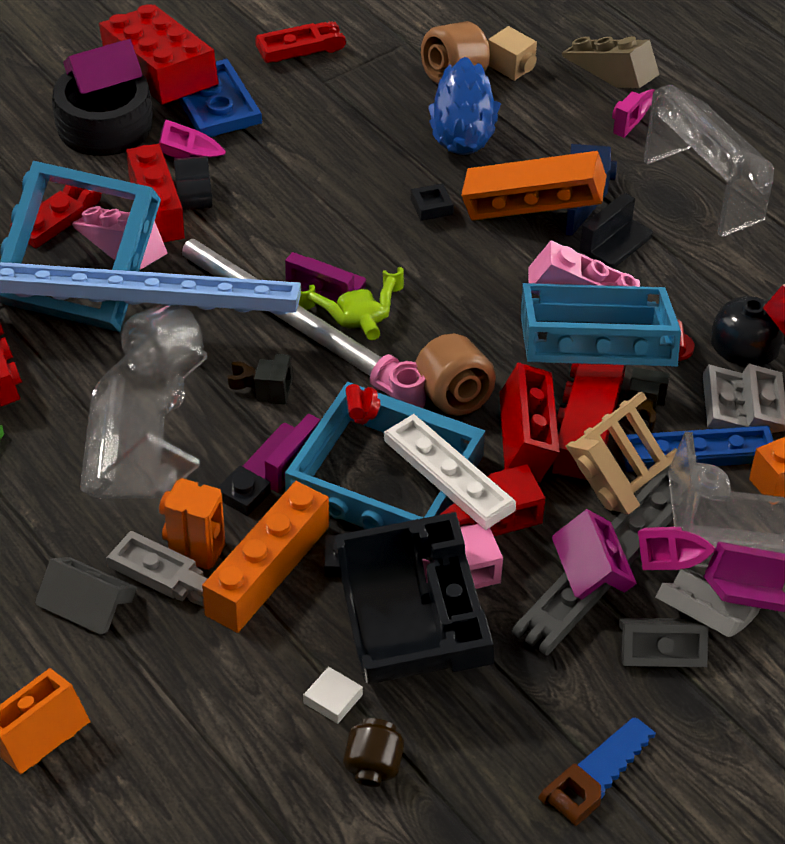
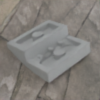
M710 364L703 372V384L708 428L722 429L769 425L771 433L785 431V391L782 372L748 364L743 373Z
M680 569L674 583H662L655 597L727 637L743 630L758 615L761 609L722 601L702 575L689 569Z

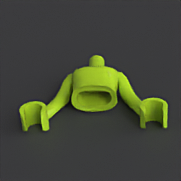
M398 267L395 274H390L383 270V288L380 293V303L373 298L371 291L366 289L346 292L338 298L336 303L316 293L315 285H309V291H301L298 305L307 310L318 304L327 310L340 326L348 329L362 328L369 340H376L380 336V330L376 324L389 316L392 292L400 291L404 287V270L402 267Z

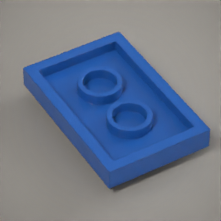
M228 59L216 61L218 85L178 99L195 130L209 137L262 124L261 111Z

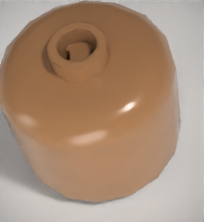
M465 21L431 28L425 34L421 44L422 64L426 74L436 84H439L449 64L453 67L464 57L469 58L474 66L480 63L484 71H486L490 58L489 43L484 32L476 24Z
M455 333L441 335L431 340L420 351L415 361L416 369L421 377L424 376L425 378L424 388L426 396L444 414L452 416L470 414L487 402L494 390L496 373L493 364L465 336Z

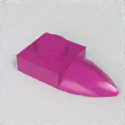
M650 89L640 94L632 91L623 101H619L612 113V118L615 119L613 133L625 138L644 117L657 91Z
M165 120L159 139V144L164 154L175 158L190 156H208L211 158L225 155L226 151L221 145L208 135Z
M650 527L638 531L643 570H680L690 568L702 563L716 549L704 538L687 531H682L681 527Z

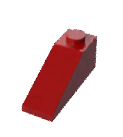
M528 464L515 468H506L487 476L516 501V511L490 527L493 536L543 523L545 496ZM455 503L440 514L456 512L460 527L478 524Z

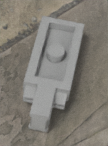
M130 531L106 557L109 568L173 599L176 598L183 601L187 597L190 602L204 607L202 584L208 578L204 577L203 571L196 567V561L134 531Z

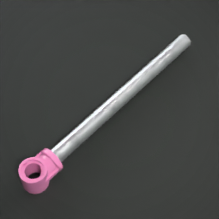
M195 239L188 240L183 246L182 255L215 277L258 280ZM298 305L296 313L274 314L368 374L371 386L377 390H382L392 398L421 408L426 405L424 376L421 377L416 369V362H399L396 357L389 354L380 357L300 305Z

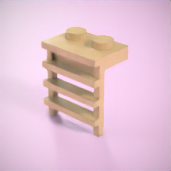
M639 392L628 401L624 400L619 404L620 407L611 414H606L601 418L602 421L593 428L589 427L575 442L571 441L566 445L598 499L610 511L614 510L625 514L633 512L640 506L633 493L682 456L679 449L676 448L667 455H664L641 418L636 407L647 399L643 392ZM624 416L627 417L655 462L649 469L646 468L618 423ZM607 429L638 476L631 483L600 436Z

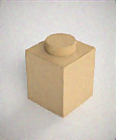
M507 26L488 39L490 50L489 67L514 81L535 67L537 61V41L510 26Z

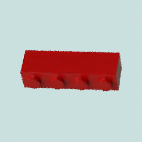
M572 363L570 377L575 379L574 382L567 381L563 396V403H566L567 407H560L557 414V430H560L558 435L560 453L553 462L552 473L587 480L566 445L571 441L575 442L584 435L585 430L589 427L593 428L602 421V417L616 410L626 365ZM608 429L600 434L606 446L610 434Z

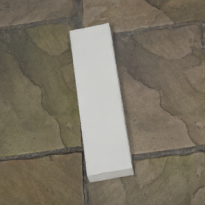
M415 414L384 431V441L485 530L516 511V501Z

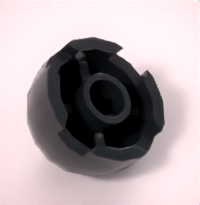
M742 296L732 299L720 308L713 322L711 344L717 354L731 363L733 358L741 361H751L750 364L756 366L768 364L778 357L784 342V334L763 309L768 302L767 300L752 296Z

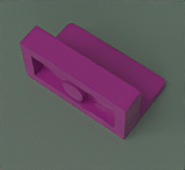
M131 39L68 56L63 61L67 75L74 74L79 92L82 95L135 80L142 76Z
M292 252L285 260L286 282H300L301 291H309V285H315L316 293L336 303L342 294L364 289L366 286V278L310 257Z
M308 413L296 427L282 423L242 467L271 482V490L279 493L285 486V472L321 419Z
M586 509L553 535L552 540L575 597L582 600L604 583L624 593L637 584L612 523L605 518Z
M718 542L703 577L720 599L728 603L785 612V593L782 591L785 584V554Z

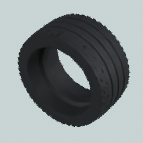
M65 72L54 85L52 104L55 125L61 141L72 150L93 156H112L125 153L126 149L136 148L150 134L153 118L149 85L144 75L138 79L84 95L80 94L73 73L67 75ZM103 104L122 106L107 112L84 111L91 106Z

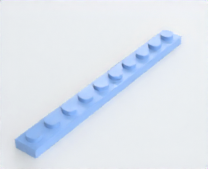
M0 262V293L16 294L19 297L40 295L52 296L58 300L83 298L92 302L112 300L124 301L131 305L156 303L165 307L185 305L197 306L204 310L229 308L238 312L258 310L284 315L297 312L301 296L300 282Z

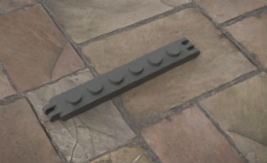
M684 457L676 465L670 464L657 474L636 496L640 503L638 508L630 514L620 513L611 522L629 566L641 554L638 531L643 528L666 527L699 491L702 485V481L699 479L704 472V468L696 464L687 473L691 461ZM564 572L516 623L512 634L520 639L531 629L525 643L535 647L542 638H545L539 647V651L547 656L607 592L611 585L604 583L581 600L574 596Z

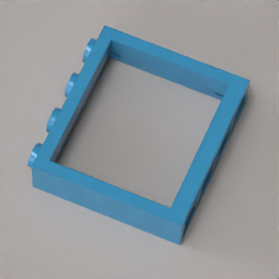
M33 161L30 171L26 172L23 177V192L19 204H16L12 211V226L8 237L2 242L0 262L22 263L47 183L51 181L134 200L112 270L139 272L161 202V198L155 190L149 186ZM0 293L1 304L117 332L121 331L129 305L124 301L106 300L102 302L100 309L47 296L19 297L16 294Z
M522 284L521 322L527 362L678 366L681 329L665 287ZM531 291H539V298H532ZM648 294H658L659 304L647 301ZM536 321H559V322H536ZM568 322H593V323H568ZM602 323H627V324H602ZM635 324H653V325H635ZM538 332H547L546 340L539 339Z
M347 382L285 472V491L296 480L329 497V516L335 519H342L364 529L423 518L313 477L349 422H355L349 416L345 391L346 387L353 383ZM378 393V398L381 402L379 412L373 420H369L364 426L384 433V431L415 414L475 467L478 466L484 454L485 430ZM464 439L470 441V443H465ZM440 491L424 518L440 515L454 502Z

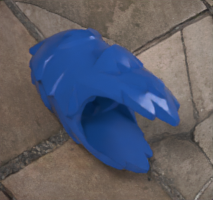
M464 57L453 67L449 64L439 81L435 101L429 105L431 115L429 123L433 129L434 138L445 149L458 155H468L482 149L494 134L495 124L498 121V111L501 103L494 100L489 77L485 75L484 68L480 63L474 66L469 58Z

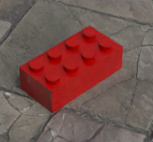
M155 4L142 5L136 11L127 14H116L111 16L109 20L99 23L103 46L131 39L142 75L145 76L148 82L151 96L159 103L165 104L219 84L214 49Z

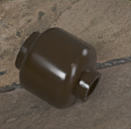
M366 718L362 724L351 728L343 765L347 771L355 775V782L368 787H379L381 781L391 780L398 774L404 748V739L396 731L397 727L393 723L377 718Z

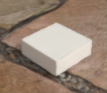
M328 666L303 694V703L338 724L362 697L363 687Z

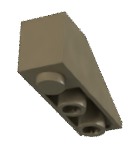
M611 36L598 40H591L590 37H581L572 42L573 46L562 52L564 58L616 88H641L660 75L650 40H636L634 36L621 40H613Z

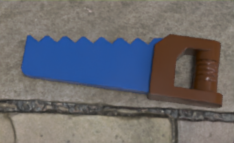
M638 718L630 719L578 765L573 763L544 788L538 799L545 805L551 804L575 826L579 825L600 806L601 799L605 795V789L612 787L613 780L619 779L620 772L626 771L627 764L633 763L634 755L641 754V747L648 746L649 739L654 738L656 733ZM567 786L583 799L580 805L572 801L563 792Z

